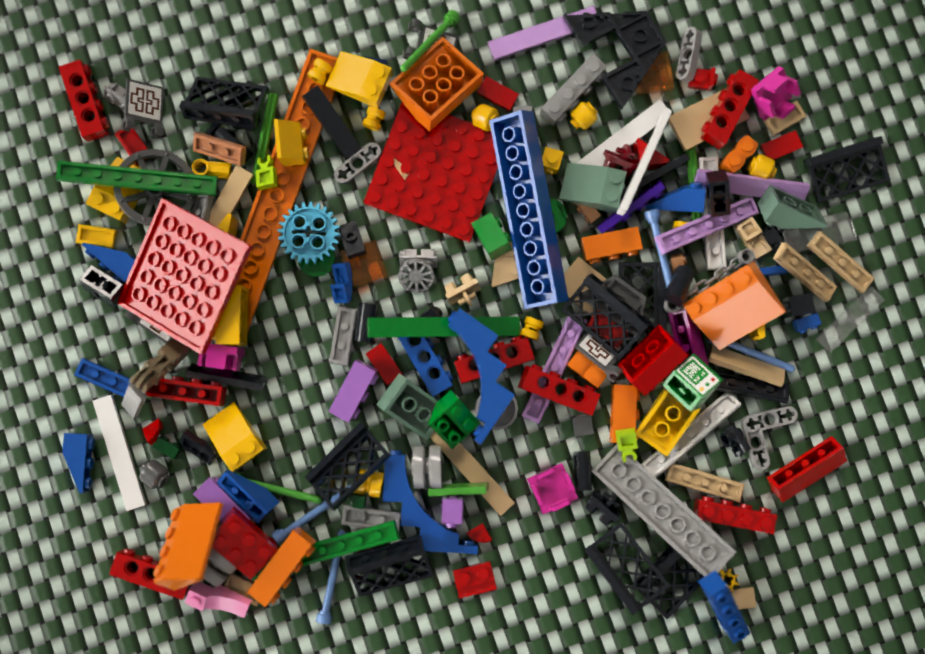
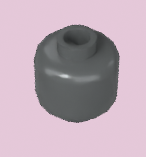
M157 460L144 462L139 469L141 472L139 479L152 489L162 488L169 479L167 467Z

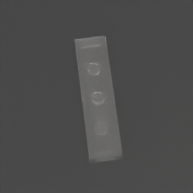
M872 286L868 287L816 340L828 353H831L885 299Z

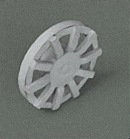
M410 259L404 262L399 269V282L407 291L423 292L428 290L433 284L434 270L425 260ZM414 263V268L411 269L409 264ZM417 263L423 264V266L419 268ZM406 267L409 273L403 272V269ZM427 267L430 271L424 272L423 270ZM431 274V279L424 277ZM402 275L409 276L406 279H402ZM423 280L428 281L429 283L425 285ZM418 283H420L423 287L418 288Z

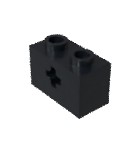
M726 171L705 172L707 206L711 217L731 215L729 179Z
M91 265L79 279L83 289L115 309L124 287L123 284Z
M812 293L779 300L786 310L781 315V319L816 312Z

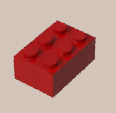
M659 324L617 365L629 382L646 396L672 370L681 364L688 354Z
M234 506L218 522L212 548L251 580L278 551L277 543Z

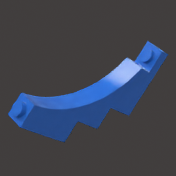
M459 309L457 312L453 311L447 319L450 322L448 327L469 348L478 368L481 398L476 418L484 423V426L479 425L473 435L476 436L474 441L481 444L515 395L496 382L507 365L490 354L488 350L499 335Z
M390 450L389 454L391 456L385 461L383 501L402 502L401 526L420 527V535L422 536L426 551L477 554L478 544H474L473 540H462V543H459V532L439 523L422 507L408 479L406 454H402L401 450Z

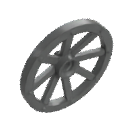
M147 149L136 152L127 157L119 166L129 168L138 162L141 169H148L143 159L160 158L162 162L159 171H165L167 163L170 161L178 166L183 173L193 174L191 168L180 157L159 149ZM114 187V196L120 209L132 220L150 226L153 219L149 217L155 200L160 203L161 198L164 196L186 201L182 208L190 211L196 195L153 192L151 190L123 197L121 187ZM146 197L149 198L142 215L134 211L127 204Z

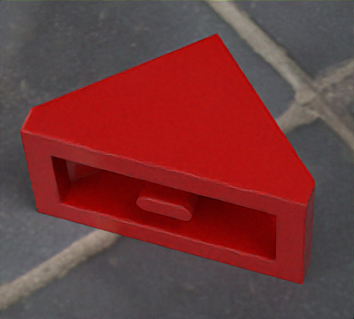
M640 138L632 146L636 164H639L647 147V143ZM655 150L646 171L663 167L668 163L669 159Z

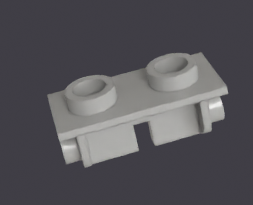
M111 83L108 87L105 85L104 93L107 101L111 104H116L124 112L126 89L117 83Z
M403 249V251H400V267L404 262L417 258L427 261L432 268H438V251H434V249H421V255H417V249ZM414 263L409 264L411 269L414 268ZM417 263V267L421 268L423 264Z

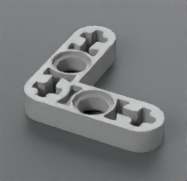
M784 406L747 415L742 419L741 427L744 439L751 447L748 450L749 459L752 467L755 469L765 470L770 465L763 430L795 422L798 413L794 407ZM786 410L792 412V416L789 417L790 420L788 418H779L778 415L786 414ZM767 414H772L774 417V422L771 425L766 424L764 421ZM758 416H760V423L762 427H760V424L752 425L753 429H751V427L746 426V423L749 422V419L751 421H757L759 420ZM754 437L760 439V446L757 448L751 446V439ZM763 450V453H759L760 458L765 460L762 466L756 464L759 457L758 454H753V451Z

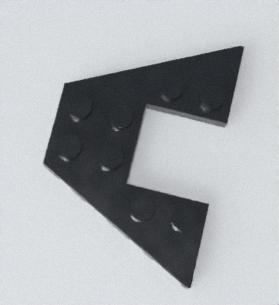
M629 11L622 14H611L610 12L583 13V15L563 14V20L581 48L615 32L631 57V61L606 73L601 78L622 110L666 45V39L647 11H638L636 13Z

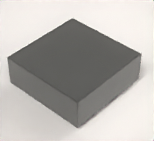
M591 415L572 418L574 437L594 434Z

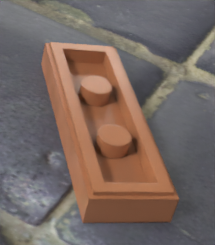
M201 132L194 133V152L239 166L245 165L246 146Z

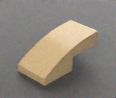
M753 217L736 225L737 232L747 249L753 251L755 255L754 261L772 251V248L762 235L763 231Z

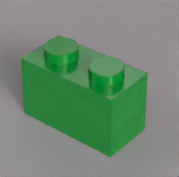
M491 212L471 223L491 260L512 250L509 244L512 242L507 231L503 233L501 230L503 225L498 217L494 218Z

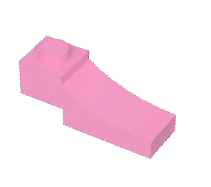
M200 581L191 586L185 600L186 604L200 611H203V609H217L243 618L247 614L252 602L251 599L222 585L213 588Z

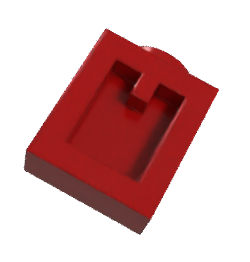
M712 67L710 70L696 68L695 76L688 82L687 88L710 91L717 84L718 74H715L716 68Z

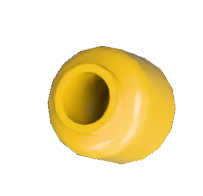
M580 102L571 110L570 116L572 119L570 122L576 129L581 127L583 130H587L597 121L598 117L596 114L598 111L589 102Z
M480 104L471 113L473 125L486 132L491 131L489 120L500 117L497 109L486 104Z
M758 154L756 157L752 156L746 170H748L750 176L769 179L775 176L777 168H775V161L773 159Z

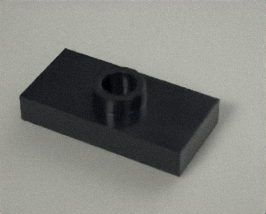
M356 220L340 225L339 232L348 260L367 254Z
M188 429L183 432L179 445L208 465H211L218 453L217 449Z

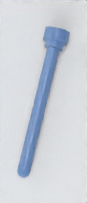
M659 209L644 212L645 220H648V224H651L653 236L660 235L661 232L658 221H660ZM656 244L666 287H668L672 275L667 255H661Z
M707 338V342L713 344L712 341L709 338ZM736 341L727 345L730 348L785 369L788 372L795 371L793 365Z
M339 492L332 496L331 501L333 503L339 498ZM325 501L287 528L275 530L271 533L274 540L281 546L298 526L302 527L330 508V506Z
M339 530L337 536L345 534V531ZM341 556L332 558L323 607L316 617V622L330 625L333 616L331 615L330 607Z

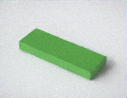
M488 482L442 484V488L429 487L428 496L486 494L489 484Z

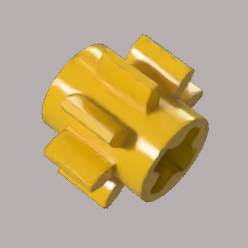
M721 569L719 576L723 580L729 577L730 581L726 585L730 592H733L732 587L739 585L735 582V578L738 575H732L731 569H728L726 573Z

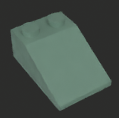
M567 163L559 200L615 213L619 208L627 172L605 166Z
M769 185L757 202L764 222L771 227L797 229L825 228L827 226L816 205Z
M399 373L376 405L425 440H428L434 432L428 423L438 401Z

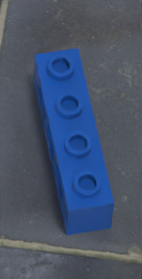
M398 337L432 397L453 386L451 382L454 379L449 370L445 372L441 365L444 362L439 354L435 355L432 351V348L435 346L429 337L426 339L425 337H420L421 342L417 346L411 345V337ZM422 352L430 353L431 358L428 362L420 360ZM433 368L440 370V376L437 379H432L429 375L430 370Z
M713 571L700 579L699 583L721 627L735 644L751 634L728 586L719 574Z

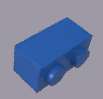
M818 313L792 321L795 332H800V334L807 332L809 328L811 330L819 328L818 325L822 324Z

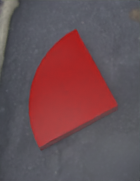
M159 418L142 429L150 445L157 441V436L163 428L162 421Z
M483 523L466 532L468 537L476 542L487 543L492 541Z

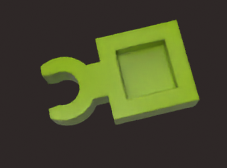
M267 155V161L264 163V160L259 157L257 163L261 169L256 170V187L260 191L276 187L277 172L273 166V158Z
M635 428L616 430L618 451H622L623 462H626L627 455H632L634 461L637 460L635 449L638 448Z

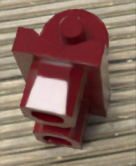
M625 144L622 148L617 147V153L605 149L603 153L605 156L603 166L616 168L617 164L621 165L619 170L626 171L627 178L630 177L633 170L636 171L638 164H636L635 159H632L635 153L631 152L630 145Z

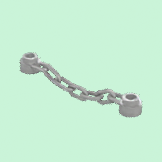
M751 249L739 251L737 256L730 261L728 267L722 266L714 272V277L711 279H703L696 283L692 291L687 293L684 303L690 295L694 293L700 294L710 287V283L714 280L725 278L729 274L730 269H737L742 265L753 262L755 258ZM735 260H738L740 264L736 265V263L733 262ZM723 270L725 274L720 277V274L717 273ZM705 282L704 285L707 286L698 291L696 287ZM665 300L664 309L666 312L675 313L680 310L681 307L672 304L673 308L671 309L669 307L670 302Z

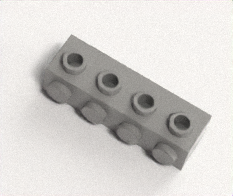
M592 54L541 107L540 115L552 126L557 122L561 123L566 118L568 110L570 108L573 110L580 103L579 99L583 95L587 96L593 89L592 85L596 81L599 83L602 80V76L606 74L604 72L607 66Z

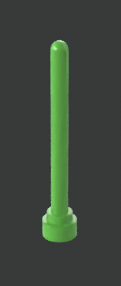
M449 10L445 14L444 22L401 65L400 69L402 72L408 71L449 27H455L460 22V15L456 11Z
M234 471V473L245 478L242 473ZM248 479L265 487L272 493L316 504L322 502V497Z

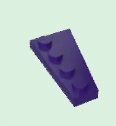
M658 179L654 182V187L646 188L638 195L639 198L632 200L628 211L623 216L617 214L616 211L597 225V228L601 233L605 231L606 233L611 232L616 228L615 224L620 220L625 222L632 216L631 213L634 210L638 209L640 211L648 205L647 201L652 197L654 200L664 193L662 190L665 189V186Z

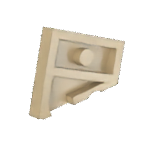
M512 242L509 243L512 250L495 259L492 288L519 279Z

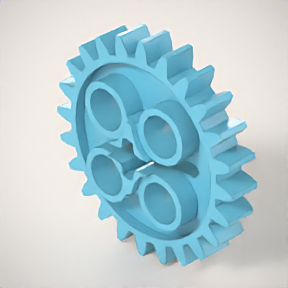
M302 202V208L294 205L295 211L293 212L288 209L290 215H283L286 221L279 222L283 229H278V232L283 235L278 237L279 241H284L280 246L282 248L288 247L285 253L290 254L292 252L291 259H295L298 256L299 263L305 259V263L309 264L310 259H312L314 264H316L317 258H320L323 262V255L330 257L328 251H336L333 244H339L335 239L336 237H341L340 233L336 232L340 229V226L334 225L338 221L337 218L331 219L334 215L333 212L327 213L328 208L326 206L321 210L320 203L316 207L313 206L312 202L309 203L308 207H306L304 202ZM304 219V226L296 227L297 220ZM323 220L324 226L319 229L315 228L316 221ZM309 229H311L313 233H323V232H325L326 235H325V236H321V235H318V234H310V237H308L305 233H296V234H293L292 232H293V231L308 232ZM301 237L304 239L301 246L294 245L297 238ZM316 239L323 240L321 247L316 248L313 246Z

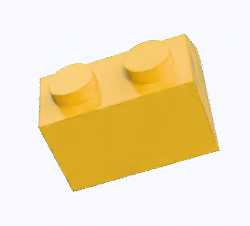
M275 119L274 127L278 160L283 166L306 164V158H309L308 147L304 146V140L307 139L306 128H303L300 122Z

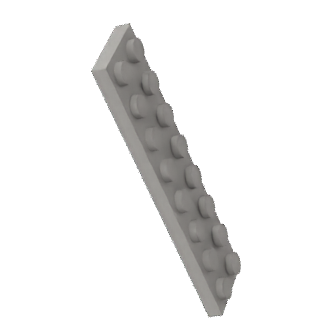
M616 444L591 472L704 577L713 571L718 573L736 551L637 460L634 461L631 455H627L626 462H623L622 451H618V445Z

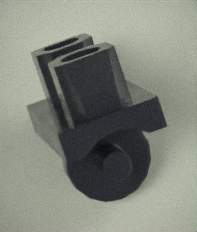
M594 489L585 506L592 514L599 508L603 512L599 520L605 526L613 521L616 523L621 514V511L617 509L620 504L615 500L617 498L615 493L609 495L607 492H604L601 495Z

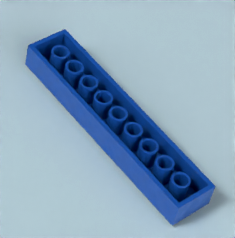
M519 110L489 120L524 309L569 301L533 111Z

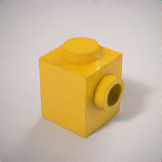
M545 147L542 156L545 174L557 175L563 151Z

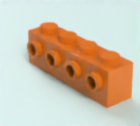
M299 526L295 528L247 593L264 607L270 603L274 604L281 596L279 591L282 587L285 589L291 583V575L294 572L298 573L304 565L302 560L305 556L308 558L314 552L315 548L313 546L317 541Z

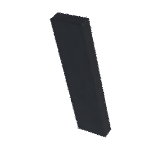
M318 85L302 96L346 160L362 149Z
M684 154L643 177L636 192L687 164L690 160L688 155ZM626 187V188L623 189L622 195H621V201H622V199H623V197H624V195H625V193H626L628 187Z
M191 363L186 370V377L260 391L263 390L267 382L266 376L227 369L202 367Z
M713 370L723 379L715 391L785 404L789 401V384L784 383L782 387L753 377Z

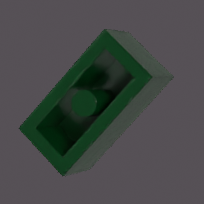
M166 436L158 437L153 448L171 459H176L182 450L180 445L176 442L172 443Z
M354 494L350 497L351 508L364 509L366 507L367 495Z

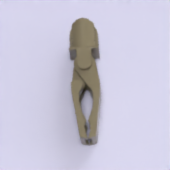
M172 338L158 350L157 354L159 355L156 358H151L148 362H144L143 368L131 377L129 382L132 385L136 383L135 387L139 390L142 389V392L145 393L150 387L157 385L168 371L171 372L193 349Z

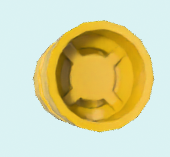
M360 469L359 474H364L367 470ZM374 472L354 493L360 495L368 493L370 497L380 498L384 473Z

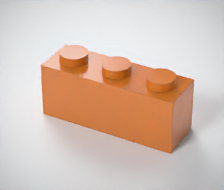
M638 226L582 237L580 239L584 261L590 262V265L600 263L601 259L608 258L609 261L620 258L619 255L627 254V257L636 256L643 249Z
M612 385L609 440L611 443H617L616 430L635 428V432L637 430L636 420L639 421L640 417L637 401H640V391L633 385Z

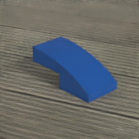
M350 262L332 264L335 283L330 285L334 304L349 303L352 297Z

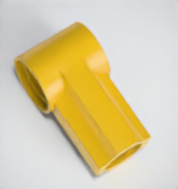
M197 159L192 164V171L197 175L217 176L218 179L228 180L232 173V164ZM205 165V172L198 173L199 167Z

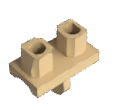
M467 273L460 278L463 285L456 288L454 282H450L444 286L446 290L445 295L451 306L459 303L460 306L467 303L471 307L473 305L471 300L477 297L475 293L481 290L477 279H473Z

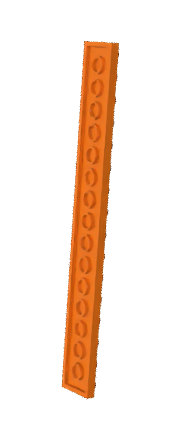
M311 48L309 49L284 118L287 121L300 122L303 128H306L307 139L304 140V146L308 147L309 158H306V164L283 166L277 158L275 142L271 157L274 160L273 166L277 172V186L261 191L258 189L240 240L253 246L236 286L242 285L249 289L247 335L281 244L278 237L283 234L279 233L278 229H283V226L279 222L286 221L283 215H290L288 209L293 211L323 128L302 96L318 85L329 102L332 103L336 92L325 86L331 73L327 74L324 85L313 81L307 74L309 70L314 68L313 63L316 58L327 62L333 68L338 58Z

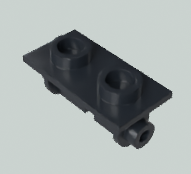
M768 226L762 230L764 233L762 235L769 245L777 242L778 245L772 248L775 254L783 242H786L796 250L792 241H787L785 238L784 229L776 226L770 229Z

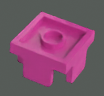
M780 66L751 89L759 117L763 120L769 117L773 118L774 116L784 119L796 108L795 104L788 102L792 95L798 97L801 94L798 81L788 77L784 68Z
M210 344L205 355L199 354L198 366L240 372L245 349Z
M562 463L527 478L542 514L550 511L554 512L578 499L573 483Z

